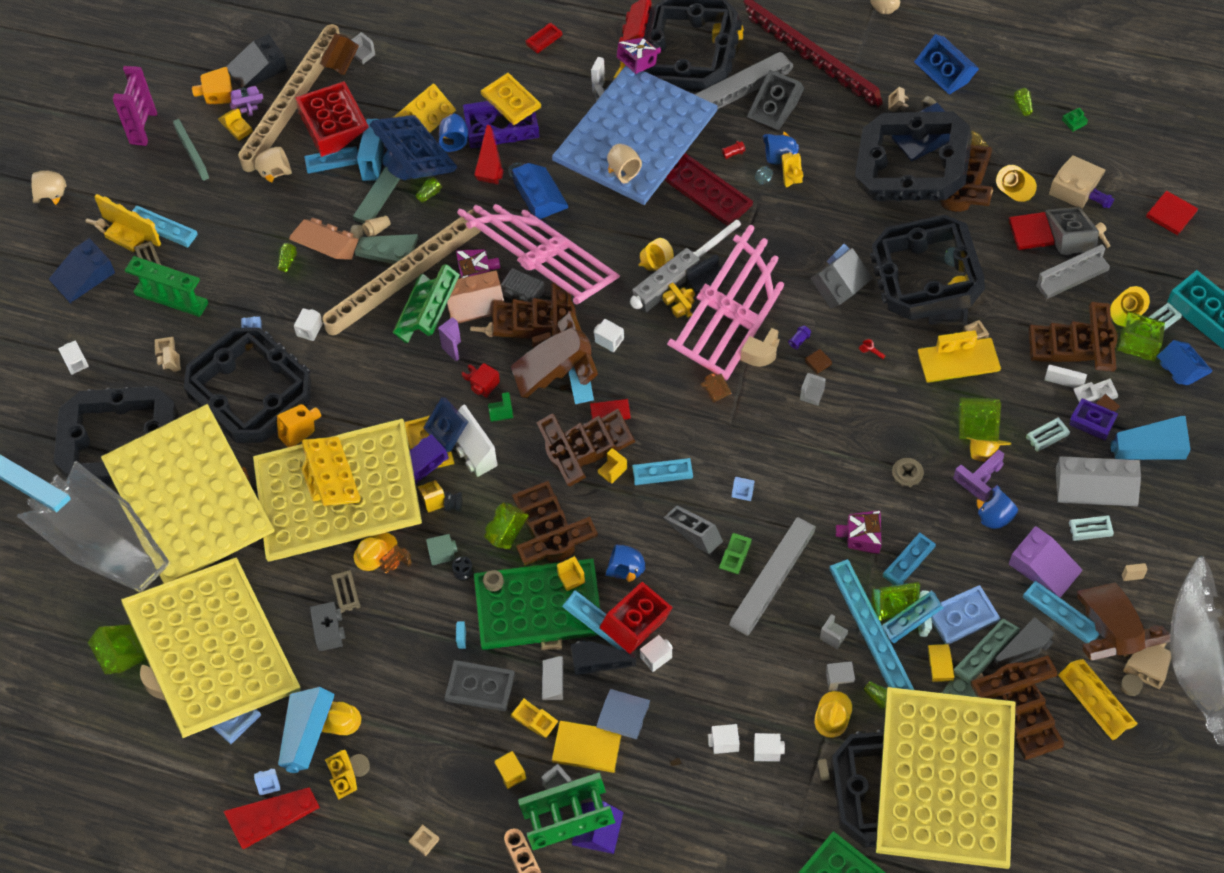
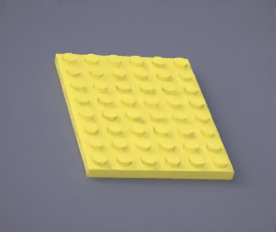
M208 404L101 456L164 584L195 573L275 532Z
M403 419L332 436L339 437L361 498L359 503L324 506L321 499L320 501H312L302 472V467L306 460L302 444L253 456L258 499L275 531L263 537L265 555L268 562L422 523L406 427Z
M237 557L121 599L124 610L182 738L290 696L292 693L300 692L301 687Z
M887 688L876 853L1004 869L1010 868L1015 733L1014 701Z

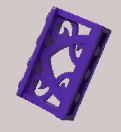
M489 101L463 105L470 148H480L482 146L487 125L492 127L497 145L539 138V127L535 112L531 114V117L527 116L523 119L529 121L532 125H527L521 120L515 125L510 123L504 129H500L490 123L497 116L503 115ZM476 120L477 123L471 126L470 121ZM481 127L478 133L474 134V131L477 128Z

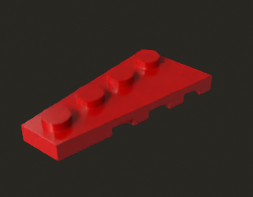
M309 787L223 812L241 848L245 849L319 809L320 806Z

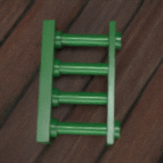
M133 256L125 269L126 273L138 276L140 282L134 290L136 296L197 317L202 315L208 305L206 298L197 296L194 293V289L200 281L198 277Z
M447 264L441 267L435 279L430 280L423 273L420 274L393 334L405 343H409L413 332L418 329L427 336L433 335L460 275Z
M600 772L518 799L524 819H531L533 831L528 832L527 837L532 850L616 823L610 805L604 807L600 794L606 793ZM592 797L595 810L583 814L579 801ZM571 804L575 817L562 821L559 808ZM551 811L554 824L542 828L539 815Z

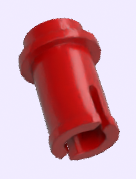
M736 141V144L722 148V154L725 159L737 154L742 155L745 151L742 141Z

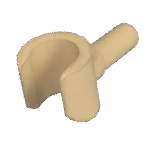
M102 218L97 221L86 219V223L94 225L101 233L105 232L104 227H109V224Z
M1100 222L1095 226L1099 230L1098 236L1106 248H1109L1110 244L1103 234L1106 231V226Z
M492 322L487 327L471 326L470 328L471 331L483 332L487 336L493 337Z

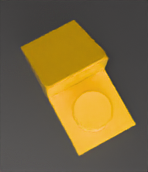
M238 108L232 109L218 118L221 124L238 141L253 132L252 127L241 117Z

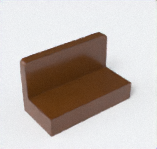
M335 33L320 64L334 69L341 75H345L359 45L347 36Z

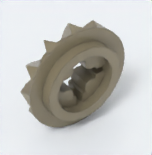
M902 458L893 465L892 476L895 478V482H899L902 486L907 485L911 487L915 484L918 485L921 479H923L924 470L922 465L912 458ZM904 470L907 472L912 471L911 476L904 475Z

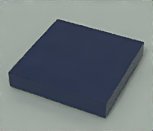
M441 398L423 428L429 435L432 434L445 448L446 452H451L469 421L446 398Z

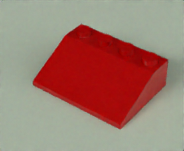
M345 81L295 97L298 112L321 157L338 152L369 128Z

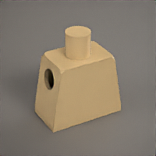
M1167 643L1147 647L1142 651L1134 653L1128 660L1123 672L1137 675L1143 682L1160 690L1166 679L1172 655L1169 650L1165 649Z

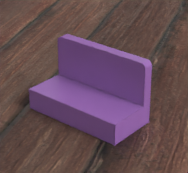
M452 317L438 329L442 349L457 361L459 360L457 345L461 342L458 321Z

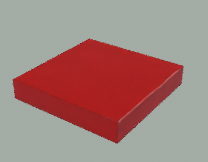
M1166 190L1147 213L1146 217L1178 235L1196 214L1198 208Z
M1045 212L1009 217V224L1018 250L1054 245L1055 241Z

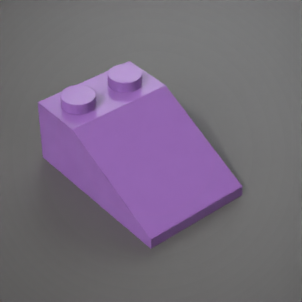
M1036 526L1013 552L1009 562L1011 567L1031 581L1035 582L1036 580L1059 598L1062 597L1082 572L1080 566L1051 536Z

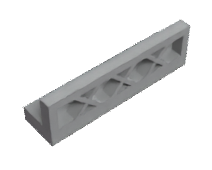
M1100 245L1040 273L1036 287L1047 300L1109 271L1110 266L1103 258L1105 247Z

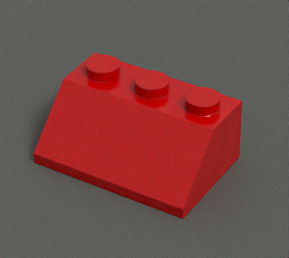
M639 0L631 5L630 12L626 13L627 24L623 25V37H620L619 42L644 37L652 7L651 0Z

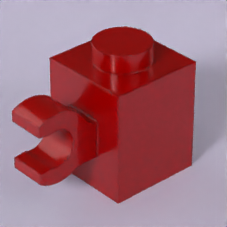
M485 363L478 370L474 366L468 365L470 374L462 372L463 379L470 381L472 391L486 398L500 383L499 372Z

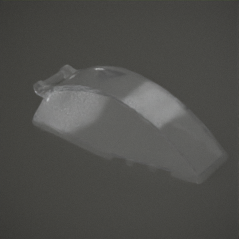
M77 461L74 462V466L66 481L55 475L50 483L68 494L71 498L57 513L40 504L35 499L30 498L27 503L34 510L17 515L19 519L71 562L138 592H142L171 564L131 505Z
M1204 556L1197 558L1186 576L1175 602L1170 632L1171 657L1180 685L1197 711L1207 720V730L1214 734L1215 742L1219 746H1224V642L1222 638L1224 636V629H1220L1218 617L1222 616L1221 609H1215L1213 597H1218L1213 574Z

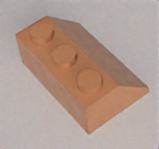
M313 217L311 220L304 219L290 235V240L336 259L352 260L359 240L353 237V233L345 230L340 232L337 230L338 227L331 224L323 225L321 220Z
M497 270L457 280L447 302L450 319L453 317L458 323L492 316L493 301L504 302Z

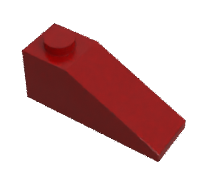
M487 125L474 176L478 181L498 184L499 179L503 177L504 170L502 169L494 131L490 125Z

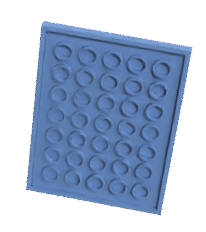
M625 66L552 155V160L645 205L717 112L718 106L647 72L641 71L635 74ZM616 144L630 146L642 161L639 173L628 183L623 184L616 177L615 172H608L607 154L612 146ZM621 171V176H625L626 174Z

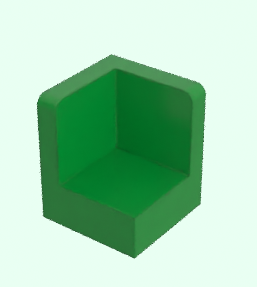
M509 392L502 393V402L488 404L491 422L513 418Z

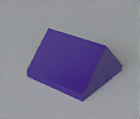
M1082 398L1071 416L1069 425L1106 441L1118 413Z
M602 801L604 807L609 806V804ZM593 802L582 803L581 809L583 814L595 810ZM610 805L616 823L573 837L572 845L614 854L624 813Z

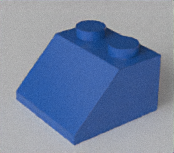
M1173 340L1157 355L1161 360V366L1173 374L1172 378L1178 384L1190 385L1213 371L1189 343Z

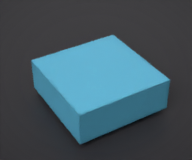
M464 621L456 623V643L459 649H466V626Z

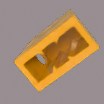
M227 67L202 74L200 76L202 85L192 86L194 97L204 95L206 104L231 103V91L233 90Z
M301 404L277 415L278 438L287 447H292L310 436L315 431L314 421L321 417L318 408L315 407L309 411Z

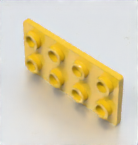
M432 84L394 117L415 115L430 133L440 125V122L445 117L453 114L456 109L438 87Z
M95 195L94 198L102 217L113 223L104 233L105 238L132 252L136 251L134 247L141 245L145 240L148 242L152 241L158 247L161 245L153 221L148 218H142L135 211L131 212L125 209L121 204L111 202L105 196Z
M976 330L938 336L936 346L918 349V356L927 383L999 372L1001 370L992 339L977 340Z
M339 437L304 439L302 446L306 460L302 467V472L312 501H320L321 499L324 506L359 503L361 498Z

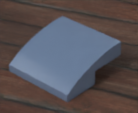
M610 689L596 728L637 739L643 725V719L649 708L650 700Z

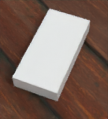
M600 57L597 58L591 69L593 93L595 85L601 84L603 87L605 83L604 59Z
M1049 365L1044 380L1076 388L1084 385L1087 374Z

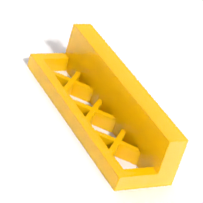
M1084 659L1071 662L1058 674L1112 740L1117 739L1125 730L1133 728L1138 724Z

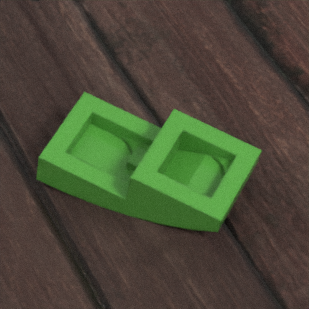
M733 533L719 569L739 575L752 539Z

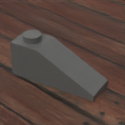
M678 505L663 517L669 525L696 548L708 554L723 542L715 524Z
M1034 617L995 658L993 667L997 669L1007 664L1036 656L1042 650L1047 651L1053 644L1051 639L1054 632Z

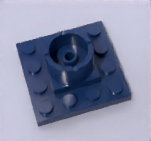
M415 115L373 120L369 125L373 129L374 134L382 140L384 146L388 149L382 157L385 167H388V171L399 179L409 180L411 178L416 179L454 172L458 168Z

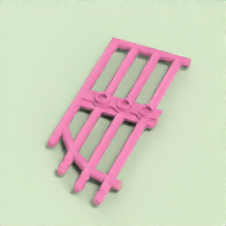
M495 204L493 209L500 214L491 215L480 206L475 205L473 210L482 216L480 218L473 217L463 209L457 211L459 216L468 221L466 223L467 228H478L519 257L517 261L526 270L536 269L574 296L573 302L575 304L581 303L620 277L618 273L526 210L521 212L522 216L512 215L505 209H502L501 206ZM503 222H511L540 242L541 245L537 247ZM485 223H492L530 251L524 253L487 227ZM528 225L539 227L553 238L548 240ZM569 248L608 276L602 278L564 250ZM558 255L597 283L591 285L553 257ZM547 262L586 291L581 293L541 264Z
M753 225L747 227L742 237L737 234L733 239L737 243L711 286L705 284L696 298L701 301L677 340L670 339L667 343L668 346L725 380H728L741 359V350L749 336H755L784 287L783 282H779L775 289H773L770 273L777 264L778 257L774 255L766 266L760 256L768 240L763 238L756 249L747 243L754 231ZM744 249L751 257L728 294L724 295L717 291L741 250ZM756 263L762 274L743 305L734 301L733 298ZM765 283L768 300L760 313L756 314L749 310ZM708 305L715 309L716 313L691 351L683 346V343ZM725 315L733 321L710 359L706 360L699 353L722 316ZM740 324L749 331L726 369L723 370L716 366L715 363Z

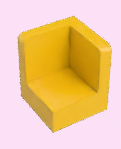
M612 448L607 453V462L598 470V474L612 484L627 469V459Z
M575 556L557 565L558 576L566 591L585 583L584 571Z
M513 751L495 760V765L501 773L507 789L526 780L525 771Z

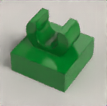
M1078 108L1063 115L1062 121L1074 132L1087 125L1088 119L1084 116V112Z

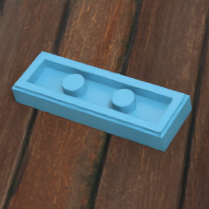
M690 458L632 465L635 485L693 478Z

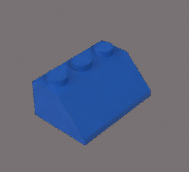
M937 34L933 36L914 61L948 94L969 83L979 70L951 42Z
M527 163L512 169L513 182L534 216L542 219L569 208L546 167Z

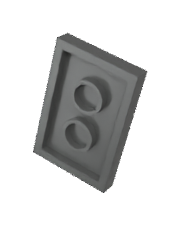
M454 660L445 694V701L506 712L515 671Z

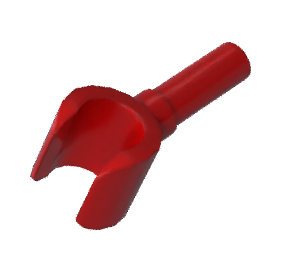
M870 339L863 341V345L859 346L860 351L863 353L871 351L882 359L886 356L874 347V343Z

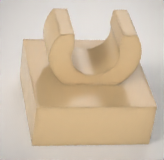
M898 87L889 95L888 110L895 112L898 108L905 110L909 107L905 103L909 100L905 96V89Z
M170 346L163 348V355L157 357V364H162L163 369H170L173 372L180 371V355Z

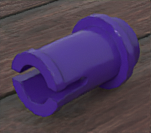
M1096 188L1093 189L1089 196V199L1101 204L1103 208H1110L1114 202L1112 195H1106Z
M806 326L798 327L796 334L788 341L789 345L797 350L805 339H809L810 329Z

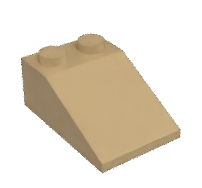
M1072 155L1054 178L1049 195L1076 207L1083 208L1089 199L1090 193L1093 192V189L1103 176L1105 169Z

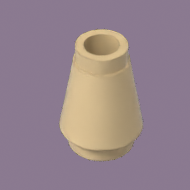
M384 216L366 220L362 227L367 237H373L390 226L391 223L389 218Z

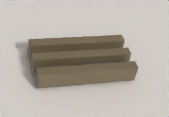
M152 241L134 247L139 258H142L139 250L143 249L147 261L152 262L146 248L150 246L156 263L161 265Z
M351 570L331 575L341 613L345 612V610L351 611L355 607L357 609L361 608ZM346 576H348V578H349V582H350V585H351V589H352V593H353V597H354V601H355V602H352V603H351V601H350V597H349V593H348V589H347V585H346V581H345V577H346ZM338 578H340L342 582L347 604L343 605L340 590L338 587Z

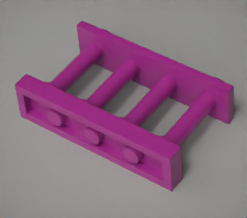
M124 66L123 70L128 82L124 94L114 93L113 102L129 144L147 146L148 138L144 126L148 115L157 116V111L142 68Z

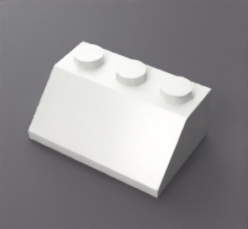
M463 405L458 411L469 422L455 444L456 451L460 458H465L469 471H474L476 476L479 477L497 467L495 447L466 405Z

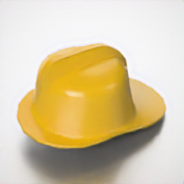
M1016 165L1003 167L996 176L998 188L1016 201L1024 202L1030 200L1036 192L1037 185L1035 179Z
M663 238L655 239L640 252L641 262L638 265L643 266L648 271H657L674 258L672 246Z
M1137 286L1129 287L1123 291L1110 307L1113 322L1119 326H1129L1134 323L1148 309L1150 300L1147 291Z
M967 438L971 440V458L986 462L999 449L1000 445L1011 444V442L1000 440H975Z
M386 532L365 538L355 550V564L364 571L377 569L394 555L398 547L397 540L393 535Z
M832 691L826 693L821 698L814 720L815 727L821 735L834 738L845 732L852 713V703L848 696L842 692Z
M332 702L322 732L337 735L353 734L361 724L360 712L356 707L345 702Z

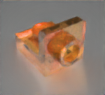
M715 373L704 377L705 382L701 383L702 387H706L713 403L732 394L722 373L717 376Z
M395 545L379 560L380 567L386 574L390 570L396 569L400 561L410 567L412 565L411 555L405 548L401 549Z

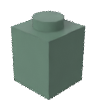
M450 534L426 539L432 565L455 560L454 553L458 551L455 540L451 541Z

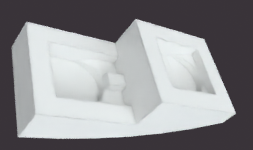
M1111 379L1094 385L1090 382L1074 388L1079 402L1083 398L1096 403L1104 394H1107L1112 400L1118 398V393Z

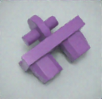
M257 87L247 88L248 97L243 98L240 90L231 91V109L240 108L241 113L247 112L249 117L253 116L252 111L258 110L257 105L254 104L262 103L263 95L259 94Z

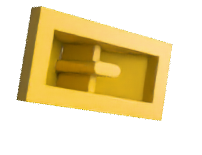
M436 480L418 486L428 513L444 507V492Z

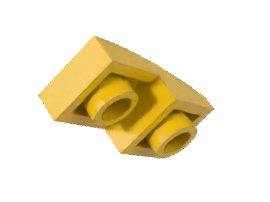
M342 750L325 759L333 776L330 782L338 800L356 791V779L346 750Z

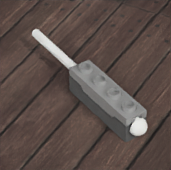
M735 220L696 252H691L688 248L684 249L633 289V296L630 300L631 306L635 309H641L646 313L663 300L662 295L669 290V284L673 282L677 288L684 284L687 271L699 264L702 255L741 226L739 220Z

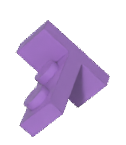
M998 449L973 474L960 465L956 468L953 479L979 500L985 502L991 492V488L985 483L990 479L994 471L998 472L1003 466L1004 453Z

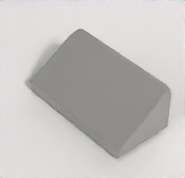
M563 656L543 660L542 700H563Z

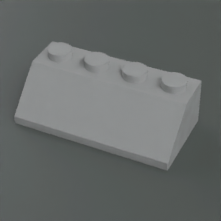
M1059 457L1056 466L1057 503L1138 506L1141 483L1140 460Z

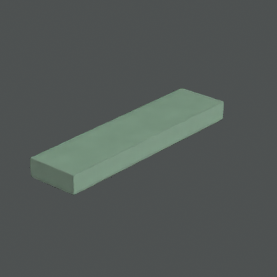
M179 119L174 120L173 124L176 133L203 181L209 179L206 167Z
M388 167L384 168L353 216L355 221L365 223L366 220L374 219L400 179L388 171Z
M1002 619L954 668V675L971 684V681L975 680L1020 633V628Z

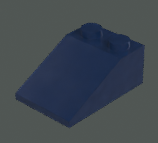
M935 103L920 112L945 111L938 103ZM928 134L922 140H914L911 135H892L891 138L912 162L948 144L950 134Z
M89 238L71 251L49 278V281L71 303L113 275L115 271L108 257Z

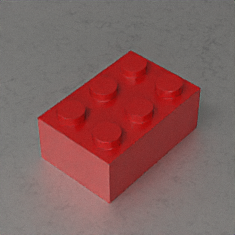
M641 582L606 614L599 628L631 654L665 622L673 607L644 582Z

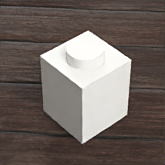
M303 308L294 324L296 335L314 341L323 324L320 313Z
M604 319L594 329L595 342L614 352L624 340V329Z
M76 340L58 348L71 375L89 367Z
M658 635L640 649V658L654 672L672 658V645L667 639L663 640Z
M737 724L712 726L711 734H708L709 747H713L714 754L739 752Z
M755 733L754 761H780V755L785 752V743L780 741V734Z

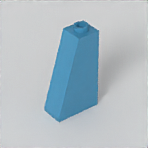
M366 119V122L369 126L373 120L378 119ZM370 126L363 132L357 156L362 181H377L381 174L384 143L374 134Z
M1185 416L1118 432L1115 439L1111 441V451L1114 452L1115 459L1123 460L1187 459L1191 450Z
M321 687L290 694L278 765L286 768L287 772L298 773L299 770L308 769L334 699L333 693Z

